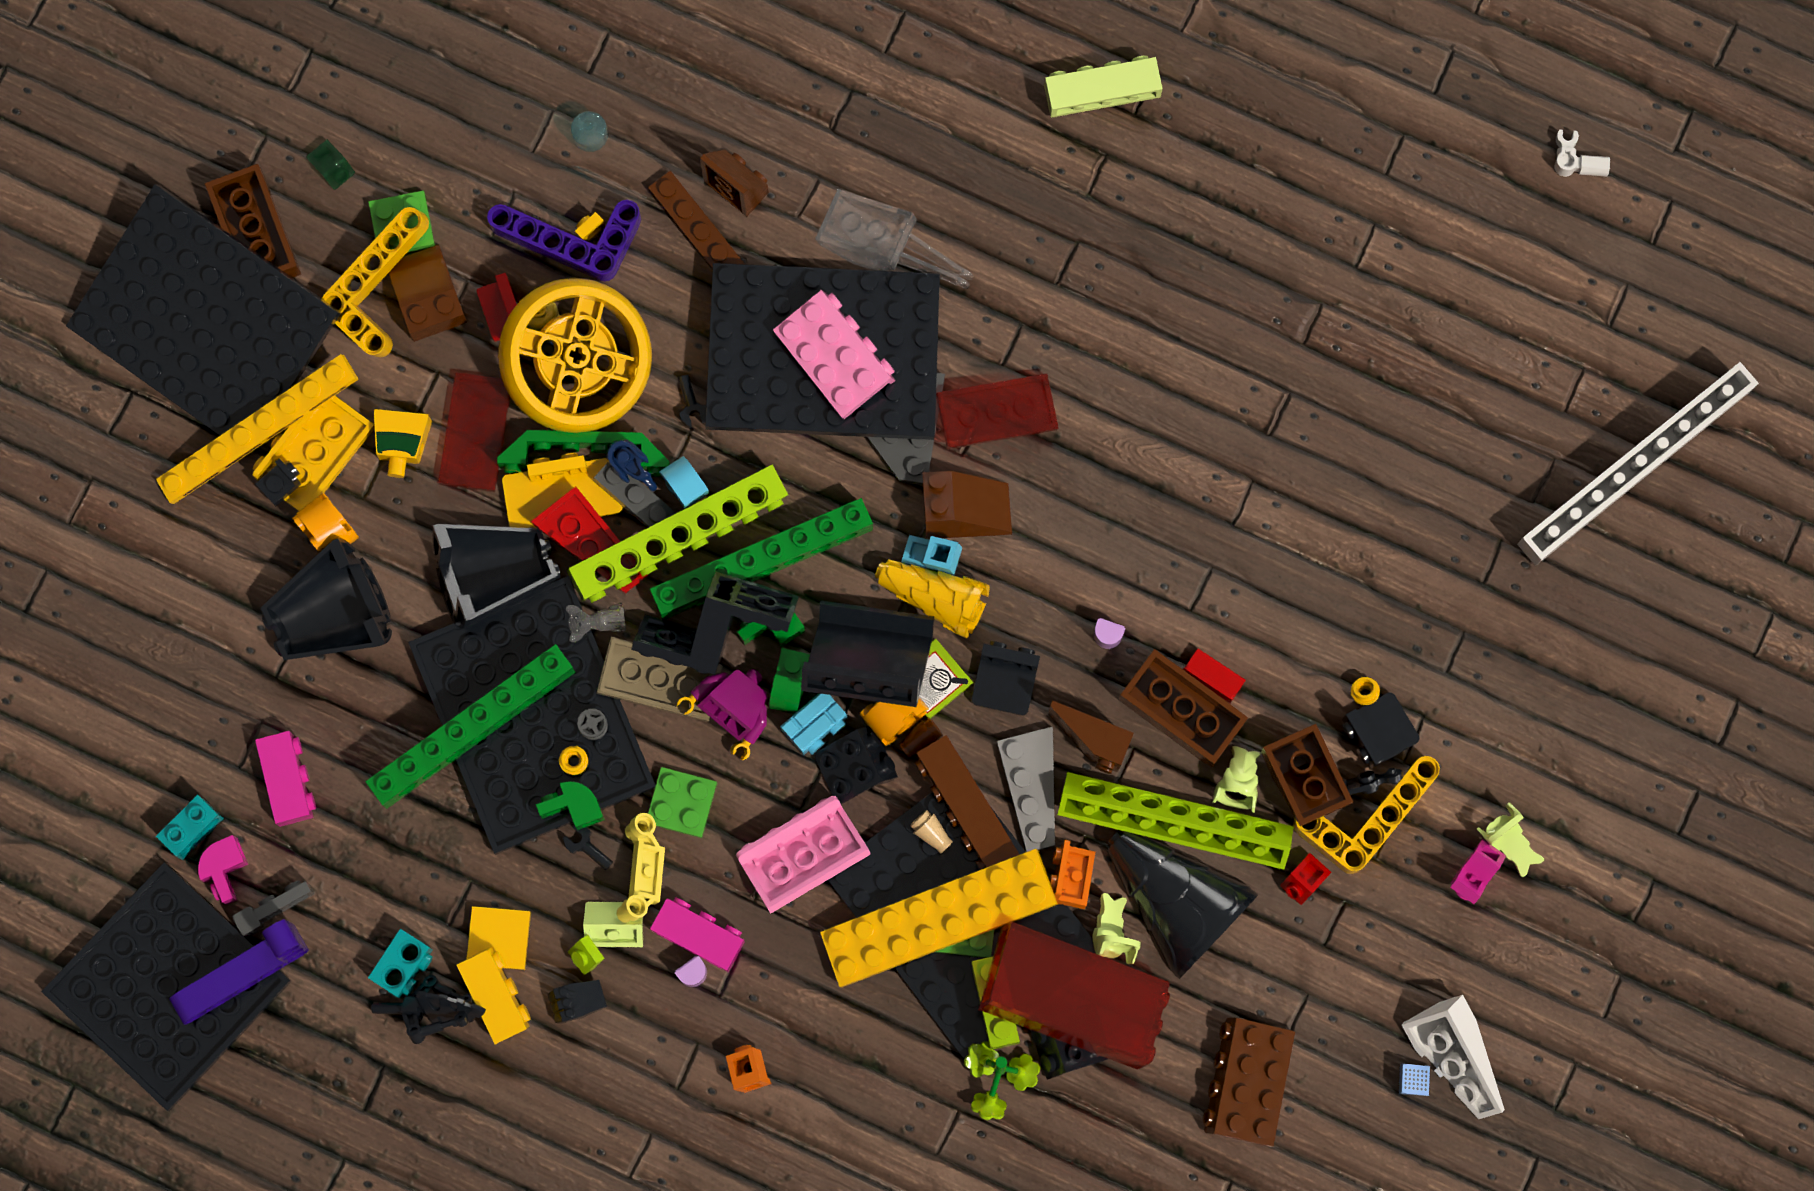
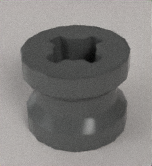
M590 708L583 711L578 717V729L585 738L597 740L602 738L607 732V719L601 711Z

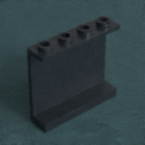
M821 601L819 624L808 662H804L802 668L801 691L917 707L933 640L934 616Z

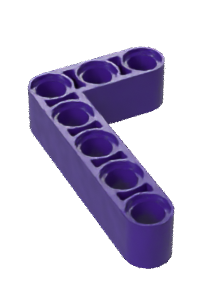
M622 200L615 206L597 245H594L506 205L499 204L491 207L487 215L490 228L496 235L604 282L610 281L617 274L641 223V215L637 204L631 200ZM625 211L635 213L633 219L629 221L622 220L620 216ZM504 215L508 217V221L504 225L499 226L494 223L495 219L499 216ZM524 227H532L534 229L532 235L528 237L521 236L520 231ZM613 236L623 238L621 244L617 246L610 245L608 241ZM550 238L560 240L555 248H548L545 244ZM577 249L584 250L585 255L583 258L576 260L571 257L573 251ZM606 260L611 263L609 269L605 271H600L596 268L597 264L601 261Z
M285 919L274 923L262 932L265 938L264 941L171 996L169 1000L183 1025L200 1018L306 954L309 949L296 926Z

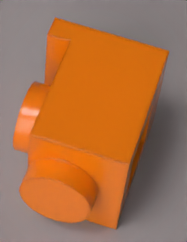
M744 1045L734 1049L735 1053L726 1056L734 1090L746 1093L771 1084L770 1078L767 1077L760 1049L753 1048L751 1045ZM750 1064L752 1072H748V1066Z

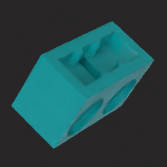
M197 795L156 837L176 857L183 860L224 818L204 798Z
M400 929L368 979L400 999L403 995L408 996L417 983L414 978L420 970L425 971L431 963L433 956L430 954L433 949ZM415 945L418 948V956L412 961H407L404 958V951L408 946ZM393 970H400L402 973L401 982L398 985L391 986L388 983L389 973Z

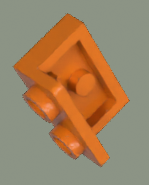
M1064 840L1060 848H1055L1052 864L1057 865L1055 875L1051 874L1049 881L1058 904L1085 909L1096 852L1072 847L1069 840Z

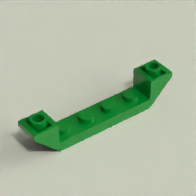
M527 430L497 457L499 468L504 469L506 473L514 474L521 473V469H527V465H529V447H534V451L549 452L551 448H562L564 452L575 453L579 452V448L591 449L593 453H607L611 443L626 439L634 443L647 456L649 463L641 462V466L644 471L650 472L652 477H662L659 472L670 465V462L643 433L588 431L568 433L550 430Z

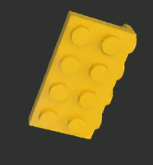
M333 396L289 426L284 434H278L271 443L270 447L272 449L265 457L261 456L254 464L252 476L259 481L277 465L275 461L278 458L284 464L290 461L300 473L297 479L301 485L286 497L284 501L297 511H300L320 494L325 493L375 429V425L338 397Z

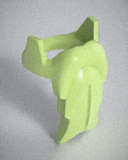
M1232 746L1233 758L1230 760L1229 768L1226 769L1223 779L1218 782L1214 790L1213 802L1218 801L1232 808L1251 809L1255 813L1258 796V776L1255 774L1257 764L1255 762L1260 757V753L1257 751L1248 752L1246 749ZM1225 791L1239 792L1247 797L1243 800H1233L1226 795Z
M1509 802L1506 807L1511 816H1499L1487 826L1486 832L1479 827L1477 830L1489 845L1505 854V858L1515 864L1519 875L1524 877L1527 875L1530 865L1540 864L1544 861V858L1529 847L1530 843L1521 834L1523 830L1518 824L1524 817Z
M1103 893L1100 897L1101 909L1100 914L1097 916V928H1094L1092 936L1096 957L1116 958L1125 953L1126 964H1134L1141 942L1124 938V933H1122L1124 923L1122 912L1127 899L1120 897L1113 900L1109 894Z

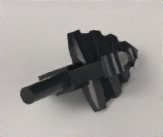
M435 975L425 977L423 983L409 997L404 998L403 1003L373 1002L371 1006L373 1014L402 1015L407 1028L406 1033L414 1044L422 1043L425 1036L444 1031L446 1027L452 1025L453 1027H464L468 1022H473L475 1017L480 1018L486 1011L485 1008L474 1004L470 994L462 996L456 993V990L441 984ZM423 1016L427 1017L432 1024L421 1026Z

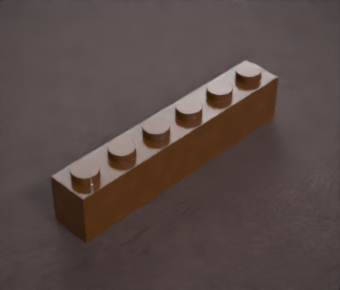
M947 735L917 752L916 757L918 761L915 762L917 769L923 778L928 775L933 783L930 790L938 802L943 800L949 809L945 812L948 820L953 827L956 825L960 827L964 834L960 837L968 852L974 850L979 858L975 862L978 869L982 870L1020 855Z

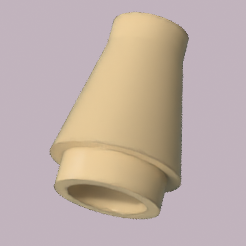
M927 810L919 815L910 825L914 830L913 834L934 847L939 853H942L953 842L948 837L935 814H930Z

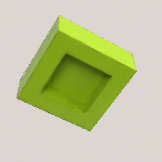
M589 935L580 939L568 951L573 963L581 970L583 975L592 971L605 959Z

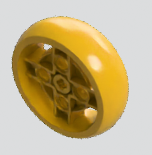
M565 278L546 283L534 289L514 307L501 333L498 359L504 386L522 412L547 428L561 432L581 433L598 430L614 423L634 406L642 395L650 375L652 348L650 336L641 315L621 293L606 284L594 280ZM575 298L571 313L555 317L540 332L527 328L532 318L547 305L559 300ZM604 307L614 314L623 326L629 341L630 356L617 353V346L613 335L600 321ZM582 319L589 325V331L584 336L579 335L576 330L577 323ZM545 340H550L554 344V352L550 356L544 355L541 350L542 343ZM578 348V353L582 355V358L573 363V358L569 356V353ZM520 355L533 358L538 377L551 390L547 405L538 399L527 385L521 370ZM601 355H605L609 360V366L604 371L599 370L596 365V361ZM570 375L574 379L575 384L573 389L567 392L562 387V379ZM610 379L624 382L615 396L604 405L591 411L576 413L580 398L597 393L606 386Z

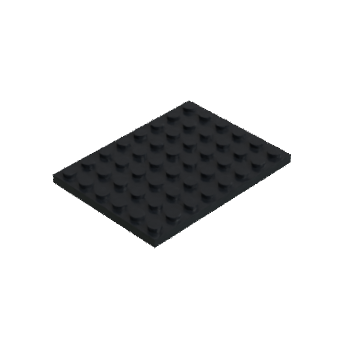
M155 184L66 327L218 435H222L296 385L341 312L161 185Z
M713 263L705 430L934 440L940 274ZM820 290L827 295L833 293L843 305L839 308L845 317L850 315L860 327L857 330L858 334L862 339L867 336L877 348L874 352L880 361L885 359L895 371L891 374L895 379L892 384L888 383L845 419L839 415L773 331L774 328Z
M569 576L545 585L468 628L459 629V625L455 626L453 623L408 642L442 726L555 644L576 672L456 759L495 855L573 823L569 809L542 819L536 804L542 802L541 798L552 793H558V796L563 795L560 783L577 782L586 786L595 795L601 810L656 787L620 699L596 694L604 660ZM590 708L601 711L608 723L607 732L602 738L597 740L585 738L577 725L580 714ZM578 746L586 752L588 765L581 774L569 775L561 769L559 756L565 748ZM577 756L570 757L569 765L576 766L579 763V758Z
M932 792L865 843L871 853L869 856L828 879V882L856 918L979 871L975 863L979 858L974 850L968 852L960 839L964 835L958 825L952 826L945 814L949 809L943 800L938 802ZM925 810L930 814H935L948 837L953 841L942 853H939L934 847L913 834L914 830L910 827L912 822ZM995 813L996 817L1000 821L1001 825L1003 826L1004 830L1006 831L1007 835L1011 839L1019 854L1026 853L1022 846L1019 844V842L1015 839L1012 833L1002 822V820ZM1058 904L994 929L991 957L1001 956L1015 1022L1100 958L1096 957L1092 937L1067 905ZM933 952L894 967L963 1059L969 1054L968 1049L973 1043L980 1045L983 1041H988L971 966L972 961L984 958Z

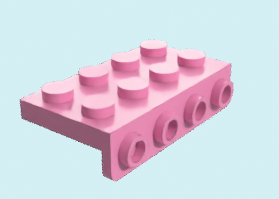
M820 290L774 328L773 331L839 415L845 419L888 383L892 384L895 379L891 374L895 371L885 359L880 361L874 354L877 348L867 336L862 339L858 334L857 330L860 327L850 315L845 317L839 308L843 305L833 293L827 295Z
M831 796L820 800L816 806L804 813L795 815L784 825L771 829L765 836L755 842L744 845L736 853V857L771 914L869 856L871 853L842 808L838 798Z

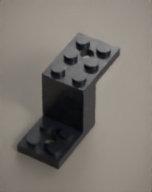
M715 572L705 598L697 630L645 614L634 638L631 650L639 652L646 657H657L673 665H684L694 668L700 673L715 675L726 646L734 616L743 622H755L765 625L774 631L782 630L788 632L799 596Z

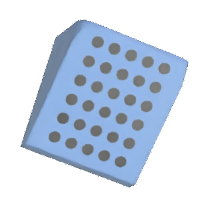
M1400 1064L1399 1094L1429 1096L1430 1066Z

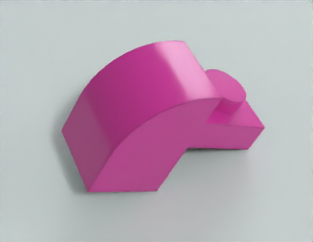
M231 835L210 845L202 854L198 865L200 880L204 883L213 880L214 883L210 887L217 901L221 899L222 903L226 905L238 901L227 874L249 865L238 838Z
M1482 839L1455 875L1450 888L1460 898L1475 904L1481 897L1488 882L1501 867L1506 855Z

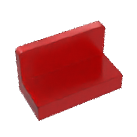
M506 273L495 276L497 282L476 290L492 339L495 342L500 340L507 318L517 305Z
M1200 649L1196 650L1183 669L1229 704L1246 681Z

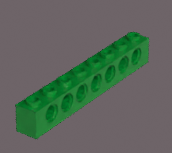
M862 498L652 587L650 591L662 619L666 620L703 604L715 572L754 582L873 531V522Z
M555 644L365 782L380 803L388 809L576 673Z

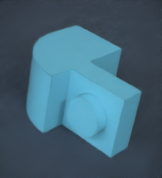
M684 456L659 472L671 494L676 496L684 509L709 494L708 488Z
M909 535L901 562L907 565L914 564L935 572L941 571L954 575L962 546L958 542L931 536L930 540Z

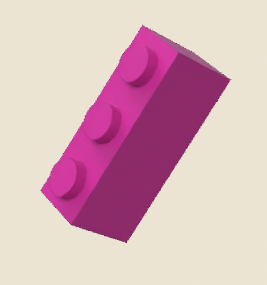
M287 731L256 739L275 824L281 827L314 818L312 810L316 809V804L312 792H307L305 782H309V775L306 765H301L299 754H303L299 737L294 738V735Z
M675 897L674 901L666 899L650 930L728 973L745 943L744 939L740 938L742 932L729 925H726L725 929L714 924L716 918L703 911L699 915L689 910L691 905Z

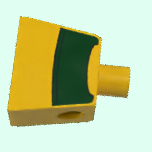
M374 409L376 455L379 460L389 461L388 476L404 478L406 463L419 464L421 461L432 420L429 414Z

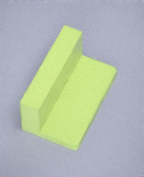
M586 902L583 922L584 937L589 935L596 947H643V917L636 921L624 923L617 917V910L622 906L623 902Z

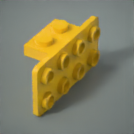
M568 453L562 455V459L550 461V458L535 459L533 464L527 465L528 471L505 475L502 478L509 526L537 528L530 522L575 486L600 517L622 512V505L593 481L597 473L607 464V458L586 461L584 455L578 456V453Z

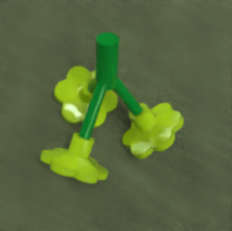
M983 1041L980 1045L977 1043L970 1045L968 1049L969 1054L964 1059L965 1066L970 1069V1073L974 1077H981L983 1074L991 1075L995 1072L991 1089L986 1094H975L971 1103L972 1111L979 1113V1116L985 1120L992 1118L1002 1119L1004 1117L1007 1104L1004 1100L999 1099L996 1091L1001 1075L1007 1072V1080L1013 1083L1014 1088L1018 1091H1024L1027 1087L1032 1088L1038 1082L1037 1075L1040 1072V1065L1037 1062H1033L1031 1055L1023 1054L1020 1058H1012L1009 1066H1007L1006 1058L999 1057L997 1051L990 1050L988 1041Z

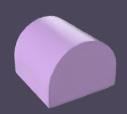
M1100 618L1095 626L1094 640L1102 648H1114L1121 642L1125 628L1122 625Z
M695 956L678 968L675 974L684 985L696 987L706 979L707 969L701 958Z

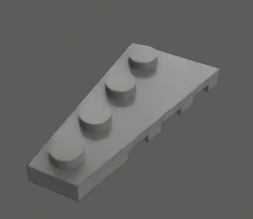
M1053 727L997 741L1026 852L1033 849H1038L1039 851L1054 847Z

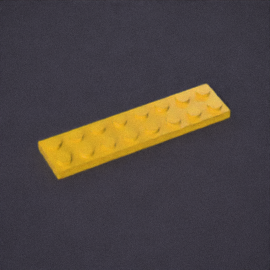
M1033 849L820 933L839 987H845L1058 905L1039 851L1038 849Z

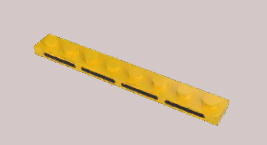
M340 354L158 477L156 481L169 503H177L359 380L345 355Z

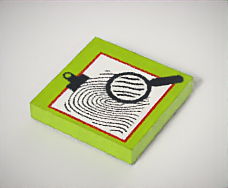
M937 639L931 645L919 695L929 708L925 715L927 719L934 717L973 684L972 680Z

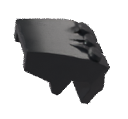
M600 980L571 983L555 988L547 994L549 1002L553 1003L550 1006L552 1013H555L553 1017L557 1024L583 1019L607 1007Z

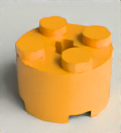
M324 492L298 511L297 515L292 518L319 553L331 541L337 538L344 539L350 544L359 538Z
M919 697L917 707L883 702L871 703L860 712V716L882 743L887 746L898 739L896 734L900 735L920 721L926 715V711L929 708Z

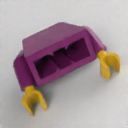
M754 669L748 670L746 674H743L740 670H735L731 675L721 672L707 676L691 690L692 694L689 697H682L676 705L677 707L682 701H688L691 706L690 710L683 714L688 715L693 711L694 703L699 701L700 703L697 706L737 740L740 741L744 738L741 743L733 744L730 749V753L734 755L738 747L742 746L744 748V754L740 757V760H745L749 757L750 744L756 742L767 725V707L764 704L767 693L758 686L762 681V676Z

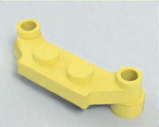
M640 813L635 816L625 828V834L634 843L629 898L617 910L618 919L624 923L640 919L647 913L649 905H656L660 902L665 847L659 846L652 834L655 831L656 823L654 818L647 813Z

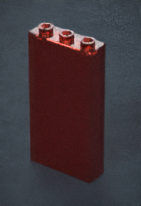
M1010 922L1001 928L979 1010L1138 1070L1149 1065L1154 1059L1156 1048L1153 1046L1156 1036L1159 1035L1163 1026L1161 1015L1169 1002L1170 993L1168 988L1170 982L1025 926Z

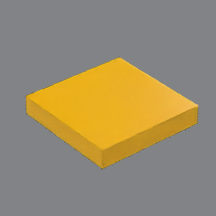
M472 906L467 959L492 947L494 953L498 951L501 954L505 963L504 969L525 970L531 912Z

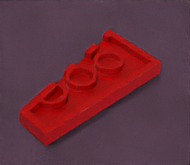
M576 486L530 522L581 562L621 542ZM624 554L621 556L620 562L624 568L632 569L635 567L636 562L632 555ZM599 567L595 570L598 575L609 581L610 573L606 568ZM639 572L630 577L632 583L618 590L626 594L648 575L642 577Z

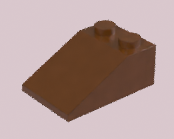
M720 150L701 156L700 161L704 183L745 217H748L769 193L768 185L766 184L768 182L767 179L757 170L754 172L750 171L745 166V160L734 152L731 155L726 150Z
M439 244L404 256L389 272L402 314L414 342L467 323Z
M954 471L923 472L926 539H930L931 536L959 538L1012 535L1008 483Z
M1052 700L1048 715L1083 754L1096 764L1095 768L1111 774L1112 771L1118 772L1134 733Z
M1316 724L1263 747L1261 755L1300 827L1353 803Z

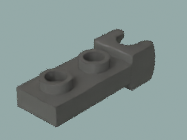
M300 880L286 886L284 888L285 893L275 898L274 895H271L258 903L260 907L255 909L249 906L233 915L232 918L242 936L248 938L265 929L264 922L313 896L315 893L310 884L306 881L303 883Z

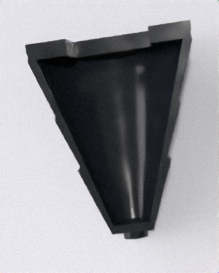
M1118 830L1108 841L1111 847L1107 853L1128 896L1133 898L1147 930L1151 932L1170 971L1178 979L1193 966L1258 896L1250 886L1218 873L1207 865L1175 853L1174 848L1145 836L1126 831L1123 833L1121 830Z

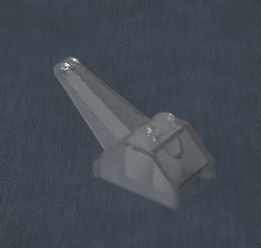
M837 189L815 238L820 246L852 264L873 271L895 270L897 263L924 273L940 274V279L964 289H968L970 285L964 279L972 280L974 276L970 271L957 265L911 233L917 220L912 212ZM904 247H907L908 249L914 251L915 253L921 255L929 261L937 264L945 270L904 253Z

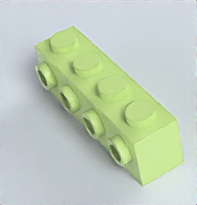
M1148 56L1135 57L1132 59V62L1126 63L1111 61L1106 63L1104 67L1099 68L1084 66L1077 69V72L1066 73L1065 71L1053 72L1049 77H1045L1044 84L1051 118L1161 98L1162 93L1156 57L1148 58Z

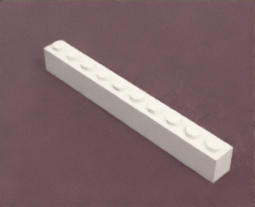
M1739 362L1525 535L1517 545L1535 566L1538 565L1750 393L1759 383L1743 364Z

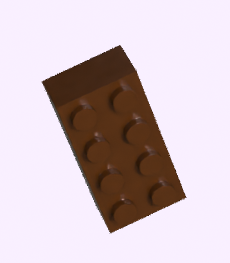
M259 164L205 183L219 224L223 230L291 278L302 275Z
M1155 649L1118 699L1210 768L1214 766L1248 719L1246 715Z

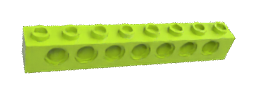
M772 464L568 568L567 573L582 602L589 599L593 603L606 596L604 590L614 585L618 590L632 583L630 577L640 572L642 577L658 569L655 564L665 559L669 564L682 557V550L691 546L694 551L708 544L706 538L716 533L718 538L734 530L733 524L742 520L745 525L759 517L758 511L767 507L770 512L784 505L782 499L788 496V493ZM752 489L759 491L762 496L761 503H751L748 499V491ZM730 502L735 505L737 513L734 517H728L723 513L722 506L724 503ZM698 516H708L712 523L711 528L708 530L701 529L697 524ZM675 528L684 530L686 533L685 542H675L671 535L672 530ZM655 541L660 545L661 552L658 556H652L647 552V542ZM624 554L632 555L636 562L635 567L632 569L624 568L620 562L621 556ZM599 567L606 568L610 573L609 581H598L595 577V570Z
M1067 772L1057 814L1283 870L1285 869L1291 849L1294 826Z

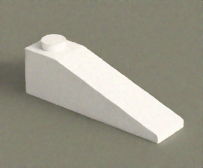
M1463 995L1441 1001L1402 1024L1415 1051L1421 1057L1425 1055L1436 1067L1434 1071L1440 1078L1444 1076L1455 1088L1454 1093L1478 1119L1504 1111L1477 1021Z

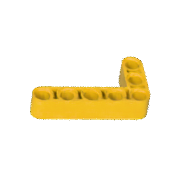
M412 207L401 210L322 297L331 306L335 299H341L342 305L340 310H338L341 314L335 324L364 352L375 357H385L391 352L393 346L392 339L359 307V304L427 231L429 227L428 217L423 212ZM417 215L418 224L410 229L408 227V220L411 216ZM393 236H398L399 244L395 249L391 250L389 248V241ZM378 256L380 265L376 270H371L370 261ZM359 277L361 285L358 290L352 291L351 282ZM360 317L362 325L359 330L353 331L352 322L355 318ZM380 336L382 340L381 347L374 351L371 346L372 341Z
M1430 756L1420 757L1404 774V777L1395 785L1352 839L1324 816L1314 820L1315 825L1311 830L1300 827L1294 818V831L1347 874L1357 873L1365 867L1434 782L1439 774V764ZM1419 764H1426L1431 768V777L1424 778L1418 773ZM1402 786L1410 787L1414 793L1413 799L1405 800L1402 798L1400 788ZM1384 808H1390L1395 812L1396 819L1394 822H1387L1383 819L1382 810ZM1372 830L1377 834L1378 841L1376 844L1371 845L1364 840L1365 831ZM1325 834H1332L1336 837V848H1328L1324 845L1323 836ZM1349 852L1357 854L1360 859L1359 866H1349L1346 863V854Z

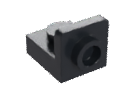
M279 458L275 461L277 465L255 483L275 507L301 485L297 479V476L300 474L290 461L284 464Z

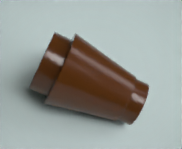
M928 718L926 721L921 720L899 745L910 758L942 738L943 734L933 720Z

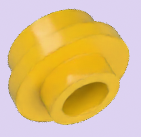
M1361 677L1351 686V696L1360 705H1370L1380 695L1378 683L1369 677ZM1367 689L1370 691V694L1361 695L1360 692Z
M569 746L561 752L559 765L565 773L578 775L587 768L588 756L582 748ZM577 756L579 763L576 766L569 765L570 757Z

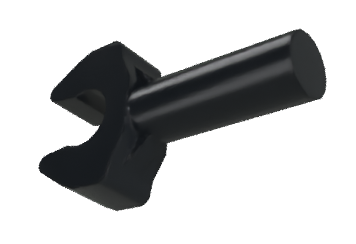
M689 375L680 376L678 380L686 404L685 409L679 413L681 421L689 429H692L690 415L696 412L700 414L701 421L705 425L706 405L697 403Z
M574 825L573 828L582 835V840L579 843H573L565 836L563 839L566 848L572 854L584 852L605 871L609 869L613 861L591 843L590 836L592 832L586 827L577 830Z

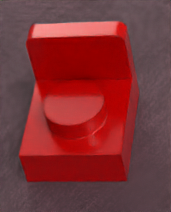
M1309 853L1280 886L1291 899L1296 900L1302 905L1332 872Z

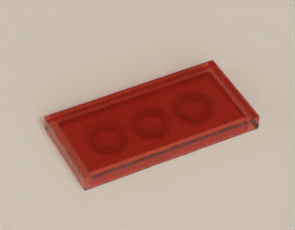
M455 373L438 479L439 485L496 492L499 472L497 457L502 453L510 403V395L501 378Z
M1047 374L936 393L947 450L1059 429Z

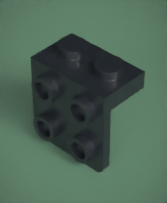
M990 641V645L983 644L972 703L979 707L1020 716L1026 715L1029 710L1040 656L1035 655V651L1029 648L1019 647L1018 651L1006 649L1007 644L997 641Z
M1387 693L1378 698L1374 703L1366 705L1359 710L1355 709L1349 712L1342 719L1345 733L1350 739H1354L1359 747L1357 752L1364 764L1368 763L1371 769L1415 745L1420 739L1393 693Z
M870 727L856 729L815 753V760L832 796H836L840 804L853 799L876 785L888 783L898 778L893 760L888 756L882 741Z
M1092 1004L1056 1013L1028 1024L1031 1038L1035 1043L1040 1058L1041 1068L1047 1080L1110 1058V1052Z

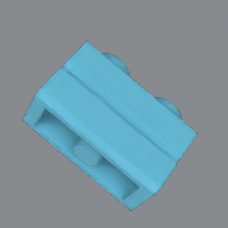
M819 693L782 724L780 728L803 756L808 751L812 755L824 745L822 741L824 737L829 733L834 736L846 726L844 720L847 718V714L830 695Z

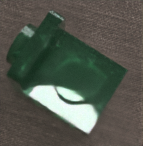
M328 139L306 156L310 164L325 178L334 190L355 174L354 169Z

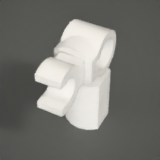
M1563 130L1558 131L1556 143L1560 148L1557 149V159L1554 165L1557 174L1567 177L1572 175L1573 172H1579V175L1608 176L1610 157L1589 155L1577 157L1576 149L1573 147H1575L1578 141V132L1574 131L1572 140L1567 141L1562 136Z

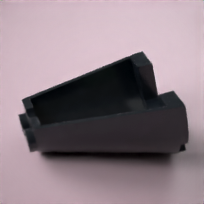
M433 525L434 555H438L437 564L439 568H436L439 585L448 613L455 626L459 625V629L468 628L556 579H560V570L557 562H553L548 557L552 554L550 541L548 538L544 539L542 531L538 528Z
M337 538L331 541L261 607L263 613L262 621L268 630H274L277 640L274 641V648L283 660L378 647L390 641L392 630L390 628L387 629L386 623L391 621V617L382 589L364 558H356L353 554L355 548L344 539Z

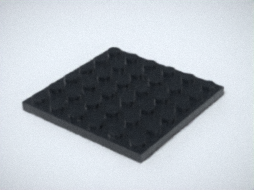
M164 862L41 992L165 1110L170 1112L292 981L281 970H278L200 1018L183 1025L169 998L251 949L254 945L242 936L231 923Z

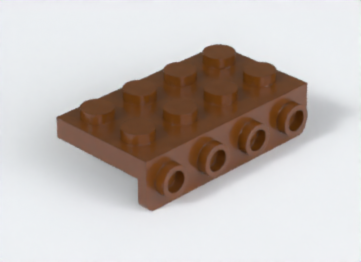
M1227 1018L1220 1028L1219 1036L1222 1040L1220 1050L1214 1058L1216 1071L1214 1080L1211 1081L1208 1089L1210 1102L1208 1109H1206L1203 1115L1204 1132L1273 1147L1295 1031L1241 1018Z

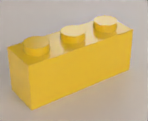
M491 947L457 964L474 1003L486 1009L481 1017L494 1044L529 1027L527 1021L531 1020L530 1014L524 1004L519 1005L515 997L518 994L517 987L512 978H506L502 970L505 967V963L498 951L494 953Z

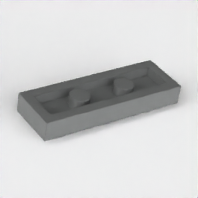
M609 462L593 478L597 485L646 528L676 514L639 480L627 474L630 482H624L611 469Z

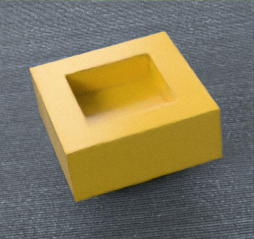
M596 212L591 217L589 215L585 216L576 225V237L590 242L605 228L603 219Z

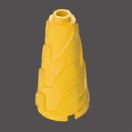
M889 559L886 563L881 562L875 574V578L879 579L878 584L896 594L897 598L923 610V613L928 616H934V619L942 623L943 627L965 638L969 637V633H973L984 611L986 603L980 600L981 595L988 597L990 590L988 584L965 576L960 578L945 572H935L914 564L907 565Z

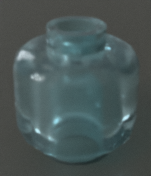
M586 111L574 118L571 124V135L579 149L586 152H594L606 144L608 128L600 114Z

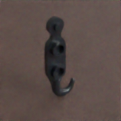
M1389 768L1383 774H1374V771H1364L1355 778L1342 779L1351 796L1360 792L1363 794L1374 793L1379 789V785L1383 783L1397 784L1404 775L1401 769Z

